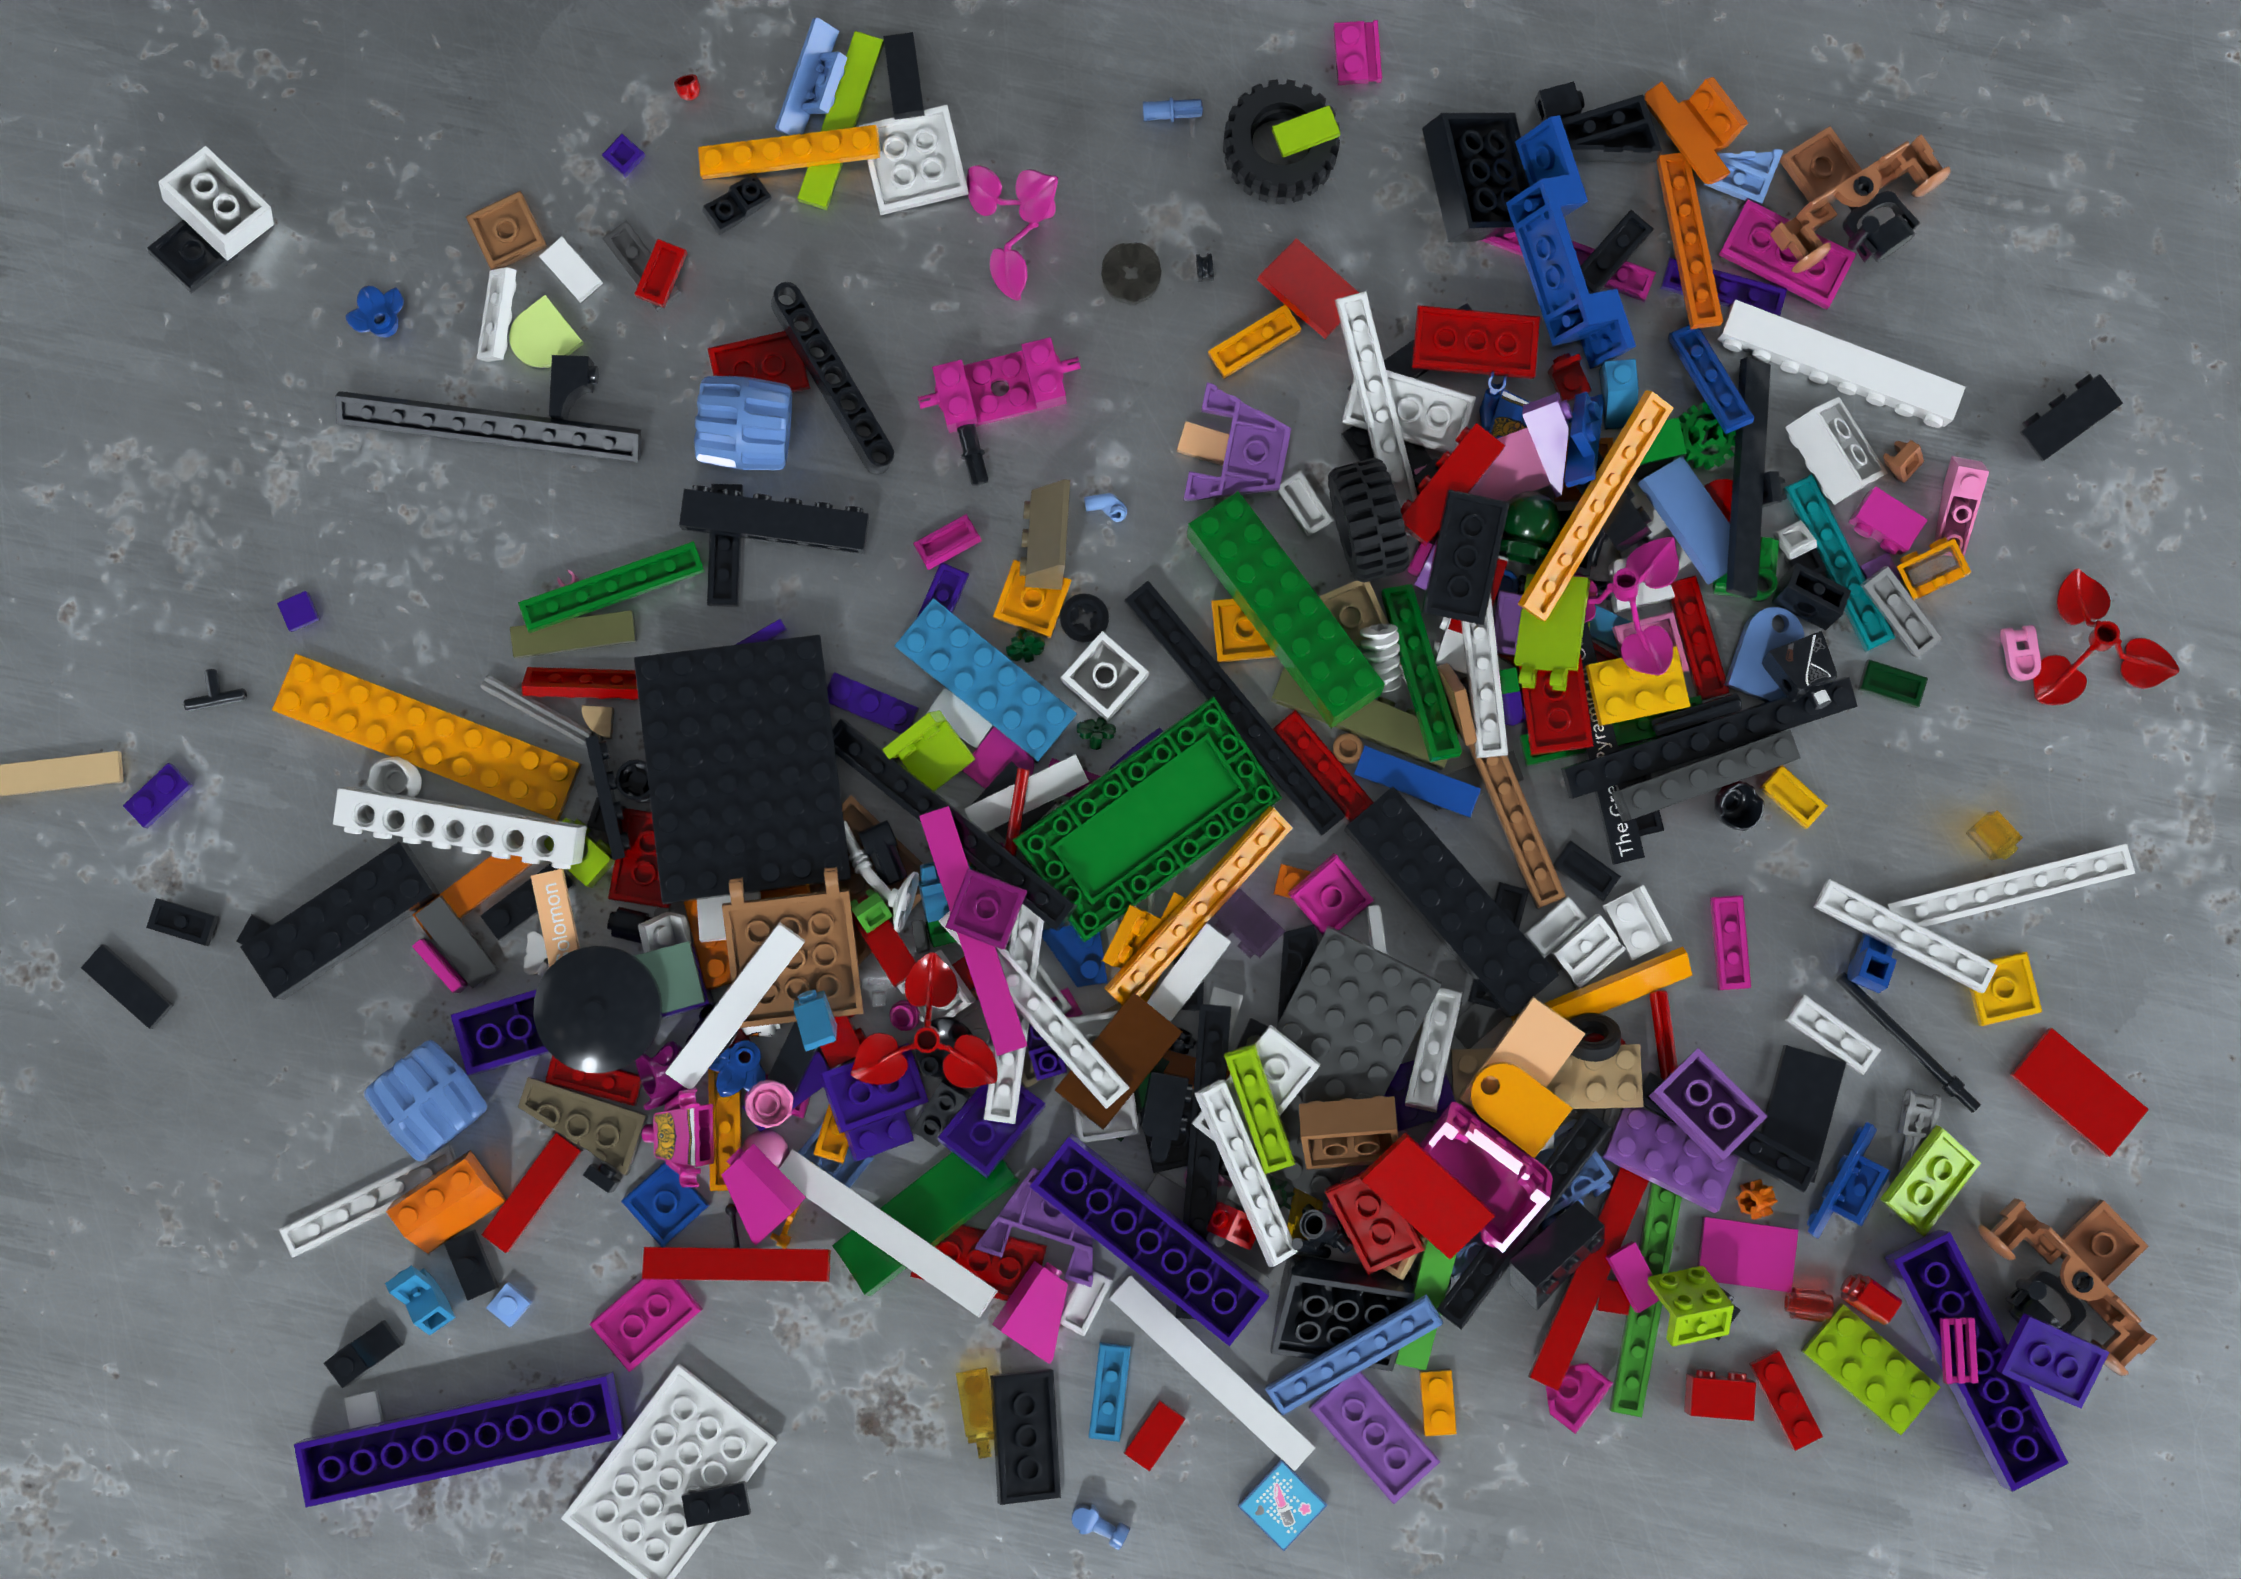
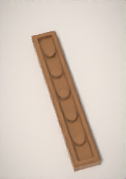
M1468 745L1535 907L1539 909L1565 898V892L1508 756L1476 759L1475 745Z

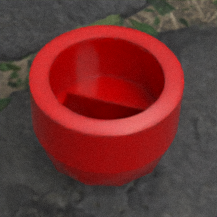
M684 75L674 82L676 91L682 99L692 101L698 97L700 84L696 75Z

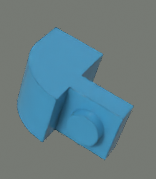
M411 1265L385 1283L388 1292L406 1305L413 1324L429 1336L456 1318L444 1292L436 1280L424 1268L418 1271Z

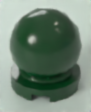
M1525 491L1514 495L1507 501L1510 503L1503 532L1504 538H1502L1499 551L1505 552V557L1509 558L1510 561L1535 566L1536 560L1543 561L1549 552L1547 546L1555 541L1561 527V515L1557 505L1548 496L1539 492Z

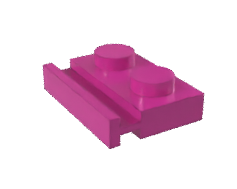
M1378 20L1365 23L1364 21L1334 23L1333 31L1338 85L1368 84V82L1375 81L1381 83L1382 69Z

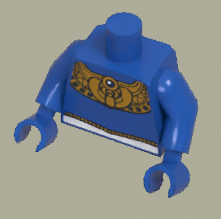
M1491 372L1488 377L1489 388L1485 391L1479 413L1481 427L1498 439L1527 428L1522 415L1523 405L1531 402L1504 389L1507 380L1506 375H1504L1502 383L1494 384L1492 382L1494 372Z

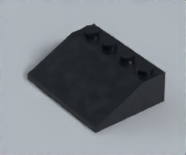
M1441 113L1422 128L1448 242H1474L1515 232L1506 202L1530 187L1515 143L1516 140L1521 138L1515 113Z
M1301 1255L1291 1256L1286 1261L1281 1279L1270 1352L1272 1354L1306 1359L1316 1358L1412 1303L1416 1293L1411 1272H1408L1404 1280H1401L1384 1269L1368 1275L1363 1265ZM1399 1350L1367 1368L1393 1371Z

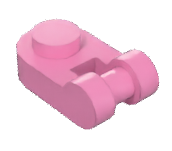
M2034 625L2023 626L2020 630H2013V628L2001 629L2000 640L2004 647L2006 667L2009 675L2013 679L2023 682L2035 678L2041 670V658ZM2016 642H2023L2025 650H2017Z

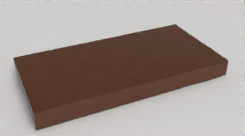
M1133 992L1091 1044L1130 1088L1106 1109L1074 1072L1070 1070L1055 1088V1091L1104 1130L1181 1035L1182 1031Z

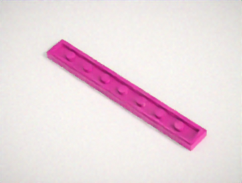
M947 806L919 817L951 913L969 865L950 807ZM957 932L997 1056L1027 1047L1028 1045L996 947Z

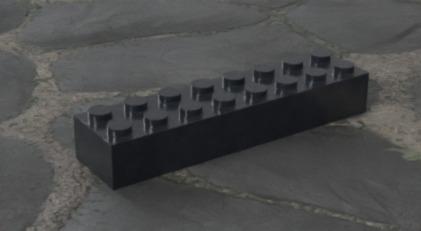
M1393 786L1346 826L1344 831L1508 1018L1527 1004L1532 996L1535 997L1559 976Z

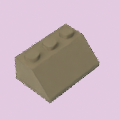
M1064 479L1033 489L1030 501H1024L1023 519L1029 520V527L1022 530L1021 547L1027 548V557H1021L1019 576H1025V587L1062 590L1066 561L1070 480Z

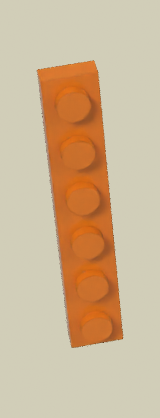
M1681 153L1659 155L1656 162L1690 329L1720 326L1723 322L1692 167Z

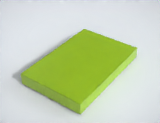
M1936 1125L1881 1196L1880 1200L1918 1234L1925 1237L1981 1162L1945 1129Z

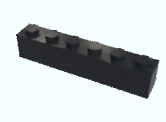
M693 485L692 490L684 489L679 526L682 530L865 554L869 514L863 513V508L845 506V510L833 509L832 504L825 502H815L814 506L802 505V500L795 498H784V502L772 501V496L765 494H754L753 498L741 496L739 491L724 489L723 494L710 492L711 488Z

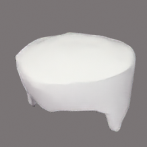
M396 756L384 758L376 762L369 771L366 785L374 791L416 797L421 790L422 777L414 765Z

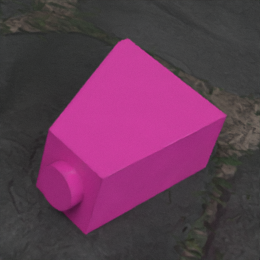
M753 1143L745 1152L739 1148L726 1161L730 1166L721 1175L751 1242L756 1246L783 1222L806 1197Z
M1034 1261L992 1325L1050 1364L1054 1358L1068 1283L1059 1278L1062 1272L1050 1263L1046 1262L1043 1267Z

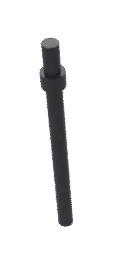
M1845 972L1837 977L1835 981L1943 1085L1942 1089L1950 1097L1955 1096L1971 1113L1980 1107L1981 1104L1964 1088L1965 1084L1956 1075L1951 1076L1857 984L1849 981Z

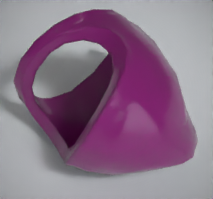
M674 1041L667 1042L654 1057L650 1058L644 1053L635 1061L644 1090L650 1097V1100L644 1104L645 1110L663 1106L677 1096L680 1091L688 1090L665 1073L666 1069L683 1049Z

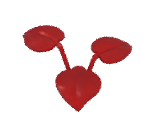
M2076 568L2068 575L2060 587L2057 597V610L2061 618L2070 625H2078L2085 621L2087 626L2094 627L2088 638L2090 647L2072 665L2066 657L2061 655H2050L2041 660V670L2033 678L2034 698L2042 704L2051 706L2064 705L2076 700L2084 692L2087 685L2086 676L2076 669L2094 650L2107 651L2113 645L2118 657L2124 660L2120 666L2121 675L2133 687L2140 689L2155 687L2178 674L2180 669L2174 658L2162 646L2150 639L2136 638L2130 640L2125 647L2124 654L2121 647L2122 640L2119 639L2120 630L2118 626L2111 621L2101 622L2099 620L2107 614L2110 608L2111 600L2107 590L2098 581L2087 576L2079 568Z
M930 952L920 958L910 970L905 982V994L909 1003L916 1007L926 1005L925 1026L917 1030L913 1043L898 1048L896 1039L889 1034L874 1033L868 1036L859 1046L851 1069V1076L855 1079L877 1085L893 1083L899 1080L908 1069L907 1059L901 1053L916 1048L920 1052L931 1053L938 1048L950 1053L943 1061V1071L946 1078L953 1085L961 1088H974L996 1083L998 1075L997 1064L986 1042L977 1036L965 1034L958 1037L953 1048L942 1044L938 1030L931 1026L932 1005L935 1007L947 1006L955 998L958 989L954 972L935 952Z

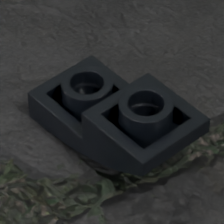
M753 173L731 185L726 194L705 204L702 212L720 235L755 213L768 203L772 197L756 174Z

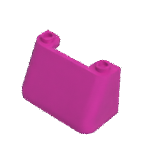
M1451 1102L1420 1144L1424 1150L1494 1212L1495 1217L1480 1231L1482 1241L1492 1248L1496 1247L1504 1252L1550 1199L1553 1181L1550 1171L1542 1163L1531 1157L1460 1103Z

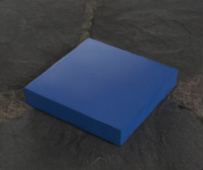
M666 1162L661 1164L621 1201L661 1247H665L710 1206V1203L695 1187H682L679 1181V1174L667 1166Z

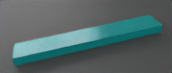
M1813 474L1784 487L1783 490L1798 520H1802L1817 540L1816 549L1827 568L1825 573L1828 579L1851 590L1844 611L1864 651L1867 652L1896 638L1887 620L1860 586L1866 578Z

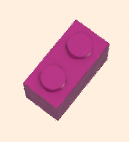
M1875 486L1867 492L1848 522L1855 526L1854 530L1859 535L1866 538L1872 537L1878 541L1884 551L1892 555L1896 553L1901 555L1909 550L1928 519Z

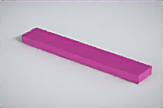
M1515 232L1480 240L1523 256ZM1572 241L1581 266L1595 249ZM1626 261L1604 287L1611 290L1618 289L1619 293L1645 302L1656 272Z

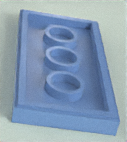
M1679 457L1637 483L1706 583L1709 585L1725 575L1728 566L1730 523L1684 457Z

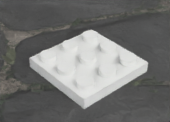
M947 105L924 110L925 116L895 120L893 117L859 125V127L876 125L878 128L880 158L868 159L867 161L881 215L969 194Z

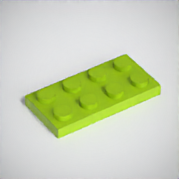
M1842 1303L1837 1306L1801 1350V1352L1899 1435L1905 1432L1941 1388Z

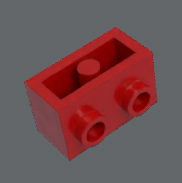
M1696 1369V1374H1686L1684 1412L1696 1417L1754 1421L1756 1382L1748 1379L1747 1374L1742 1372H1728L1727 1377L1715 1376V1371Z

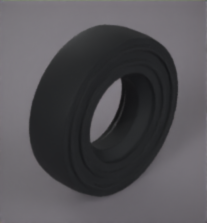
M1586 1013L1575 1016L1569 1021L1585 1033H1598L1604 1036V1040L1599 1042H1589L1582 1039L1571 1053L1574 1057L1584 1061L1598 1062L1607 1060L1618 1052L1621 1045V1031L1613 1019L1602 1014Z

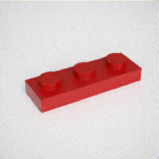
M1776 1349L1749 1363L1791 1448L1796 1451L1822 1438L1823 1435L1780 1351Z

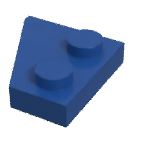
M1071 925L1064 926L1059 931L1053 928L1043 930L1042 938L1077 987L1108 983L1105 962L1102 961L1104 954L1100 932L1086 942H1083Z

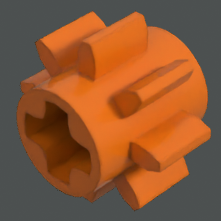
M1762 1179L1740 1185L1743 1192L1736 1196V1199L1738 1200L1741 1213L1751 1214L1752 1220L1773 1214L1771 1207L1774 1203L1778 1202L1772 1190L1773 1186L1763 1185Z

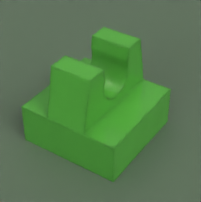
M871 888L866 891L868 898L860 904L856 899L851 901V910L867 934L893 917L879 893L874 892Z

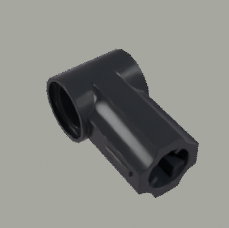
M888 820L858 832L868 857L872 858L879 878L887 886L908 877L896 848L898 844Z

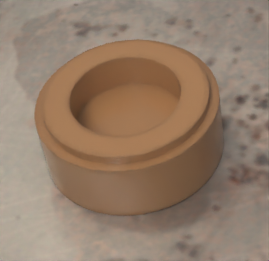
M1353 733L1341 734L1333 743L1332 753L1340 763L1353 764L1361 757L1364 749L1363 742Z

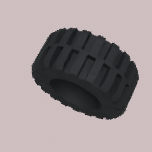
M1278 79L1269 80L1268 87L1263 88L1262 84L1253 86L1250 95L1248 93L1242 94L1238 98L1237 106H1232L1225 125L1223 153H1225L1227 170L1232 171L1231 178L1236 184L1242 183L1244 185L1243 191L1251 196L1255 192L1259 194L1258 200L1266 203L1268 197L1276 198V204H1285L1286 198H1292L1294 203L1301 201L1305 193L1311 196L1317 192L1318 186L1325 184L1331 170L1334 169L1339 151L1340 140L1337 137L1309 148L1304 158L1288 165L1268 162L1256 152L1253 146V135L1255 130L1262 124L1272 120H1291L1326 107V98L1321 93L1314 96L1312 94L1313 87L1305 83L1302 88L1295 86V80L1287 79L1286 84H1279ZM1330 106V108H1331V110H1332V113H1333V115H1334V118H1335L1336 113H1335L1333 107Z
M1370 458L1334 468L1328 475L1330 500L1340 542L1354 579L1365 583L1404 572L1410 563L1407 534L1400 504L1386 465L1380 459Z

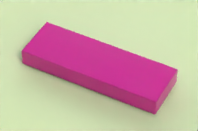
M1743 895L1710 898L1718 990L1751 988Z

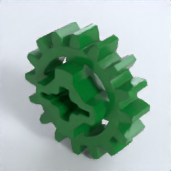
M1706 402L1698 405V408L1692 405L1687 409V413L1683 412L1679 415L1687 452L1684 459L1686 462L1692 459L1695 469L1702 466L1703 463L1706 470L1713 468L1714 464L1720 467L1725 464V459L1729 460L1734 456L1731 449H1735V440L1733 439L1736 435V430L1725 434L1710 408L1708 409ZM1701 417L1709 418L1711 421H1705ZM1710 429L1708 436L1706 438L1707 441L1702 443V441L1705 439L1704 436L1706 435V431ZM1702 451H1707V452L1710 453V454H1713V453H1714V455H1705V454H1702L1701 452H1702Z

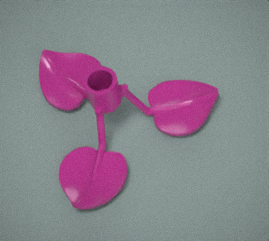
M980 165L971 166L967 174L968 197L977 213L983 216H990L996 212L997 204L1020 205L1019 214L1021 218L1029 222V225L1005 244L1004 249H994L990 257V271L997 287L1009 298L1016 301L1021 300V294L1027 282V266L1022 255L1016 250H1011V247L1029 231L1039 226L1038 222L1054 216L1056 211L1054 197L1058 177L1032 169L1024 170L1018 175L1016 181V195L1018 199H1001L999 196L1002 191V184L998 176L987 167Z
M1674 537L1656 539L1636 548L1628 556L1626 568H1622L1615 573L1613 584L1609 583L1607 589L1598 598H1596L1598 594L1597 586L1589 579L1590 587L1584 623L1595 617V604L1602 603L1611 592L1614 593L1618 600L1629 601L1637 634H1631L1624 639L1621 646L1622 659L1631 669L1656 676L1664 674L1670 667L1673 658V643L1669 634L1660 626L1653 625L1642 631L1636 606V596L1638 595L1639 584L1642 582L1649 588L1659 589L1670 585L1676 579L1679 572V560ZM1574 575L1573 577H1585V576Z

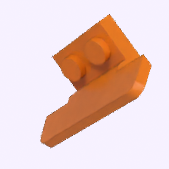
M1714 77L1705 79L1688 100L1680 103L1677 102L1662 81L1645 93L1644 99L1649 111L1699 178L1705 184H1713L1726 178L1730 171L1717 155V152L1728 147L1748 122Z

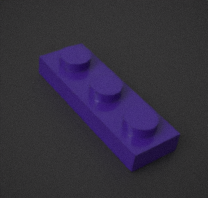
M836 672L833 673L827 687L830 705L899 734H902L913 725L919 708Z

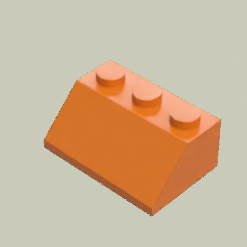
M469 1150L393 1201L386 1213L406 1239L429 1254L503 1204L506 1198L472 1151Z

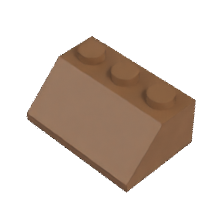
M1374 1096L1367 1099L1344 1098L1340 1101H1311L1299 1104L1300 1134L1306 1170L1372 1165L1399 1138L1394 1096Z

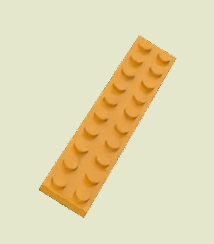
M296 653L272 708V711L391 757L398 756L409 761L414 766L556 821H559L582 766V764Z

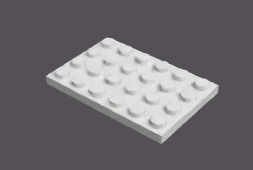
M678 1364L561 1519L637 1579H675L717 1523L712 1522L687 1528L681 1496L685 1493L742 1481L747 1483L778 1440L686 1368Z

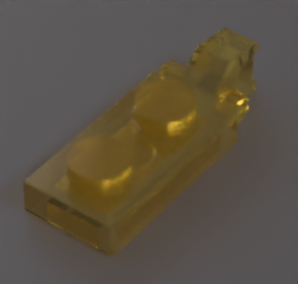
M987 1367L956 1372L965 1436L968 1438V1444L976 1442L979 1459L991 1457L989 1440L994 1439L992 1397Z

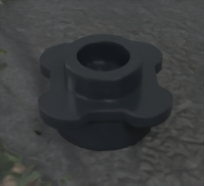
M1179 1028L1182 1033L1170 1049L1181 1054H1188L1190 1049H1194L1197 1041L1192 1038V1033Z

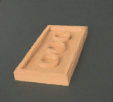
M1532 996L1478 1072L1489 1064L1507 1062L1518 1066L1543 1086L1547 1087L1582 1040L1585 1032ZM1493 1076L1485 1077L1481 1082L1482 1091L1485 1093L1495 1092L1499 1085L1497 1078ZM1472 1079L1459 1098L1473 1108L1470 1099Z

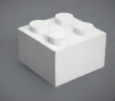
M1102 631L1064 673L1061 680L1063 684L1109 722L1148 678L1149 671Z

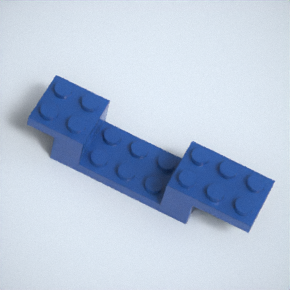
M1560 115L1551 116L1515 141L1530 187L1506 202L1552 345L1556 346L1581 341L1589 368L1593 369L1602 366L1605 361H1611L1635 348L1636 344L1618 289L1591 294L1588 292L1586 281L1564 219L1565 216L1586 204L1588 199Z

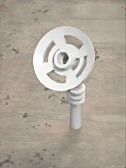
M844 821L847 850L850 854L849 861L852 862L851 865L855 868L856 874H861L874 891L879 893L883 901L887 902L889 907H893L894 929L900 933L913 907L918 888L919 873L913 871L903 882L899 890L893 888L891 891L872 870L873 864L869 861L870 859L866 855V851L860 848L848 823Z

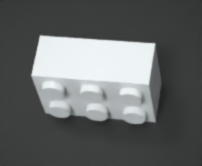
M206 146L158 182L163 201L227 261L274 225L271 206Z

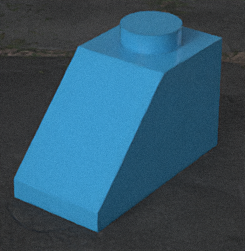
M1636 359L1605 361L1599 369L1601 394L1604 397L1603 417L1605 430L1623 428L1638 404L1639 387Z
M809 990L798 995V1000L794 1001L793 1009L805 1051L836 1041L837 1023L825 991L816 993V990Z

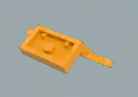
M1174 892L1161 918L1139 907L1130 905L1102 961L1112 967L1122 969L1185 898ZM1160 976L1141 995L1144 1001L1147 1002Z

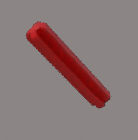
M1665 990L1651 992L1649 996L1661 1078L1665 1080L1678 1067L1668 993Z

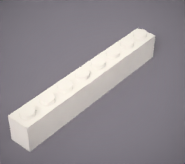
M1735 300L1728 308L1716 340L1723 343V347L1730 351L1740 352L1742 350L1750 353L1753 359L1764 363L1771 361L1779 364L1782 370L1789 373H1803L1808 375L1811 381L1818 384H1832L1837 386L1838 391L1844 394L1861 395L1866 397V401L1873 405L1890 406L1895 408V412L1902 416L1912 417L1914 415L1924 419L1923 422L1926 425L1935 428L1945 427L1954 420L1966 388L1958 383Z

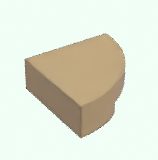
M582 705V715L587 726L596 734L612 739L614 708Z

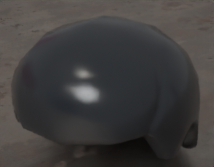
M1737 781L1723 786L1715 796L1714 811L1716 816L1723 824L1734 830L1746 831L1755 827L1762 818L1765 806L1764 800L1758 796L1755 788L1746 782Z

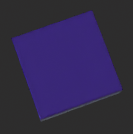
M622 133L602 154V157L625 178L646 156L642 150Z
M307 591L277 603L290 632L320 620Z

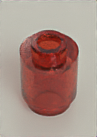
M1793 1287L1792 1293H1786L1784 1309L1785 1312H1789L1791 1319L1823 1322L1824 1319L1830 1320L1832 1318L1834 1299L1831 1294H1826L1824 1290Z

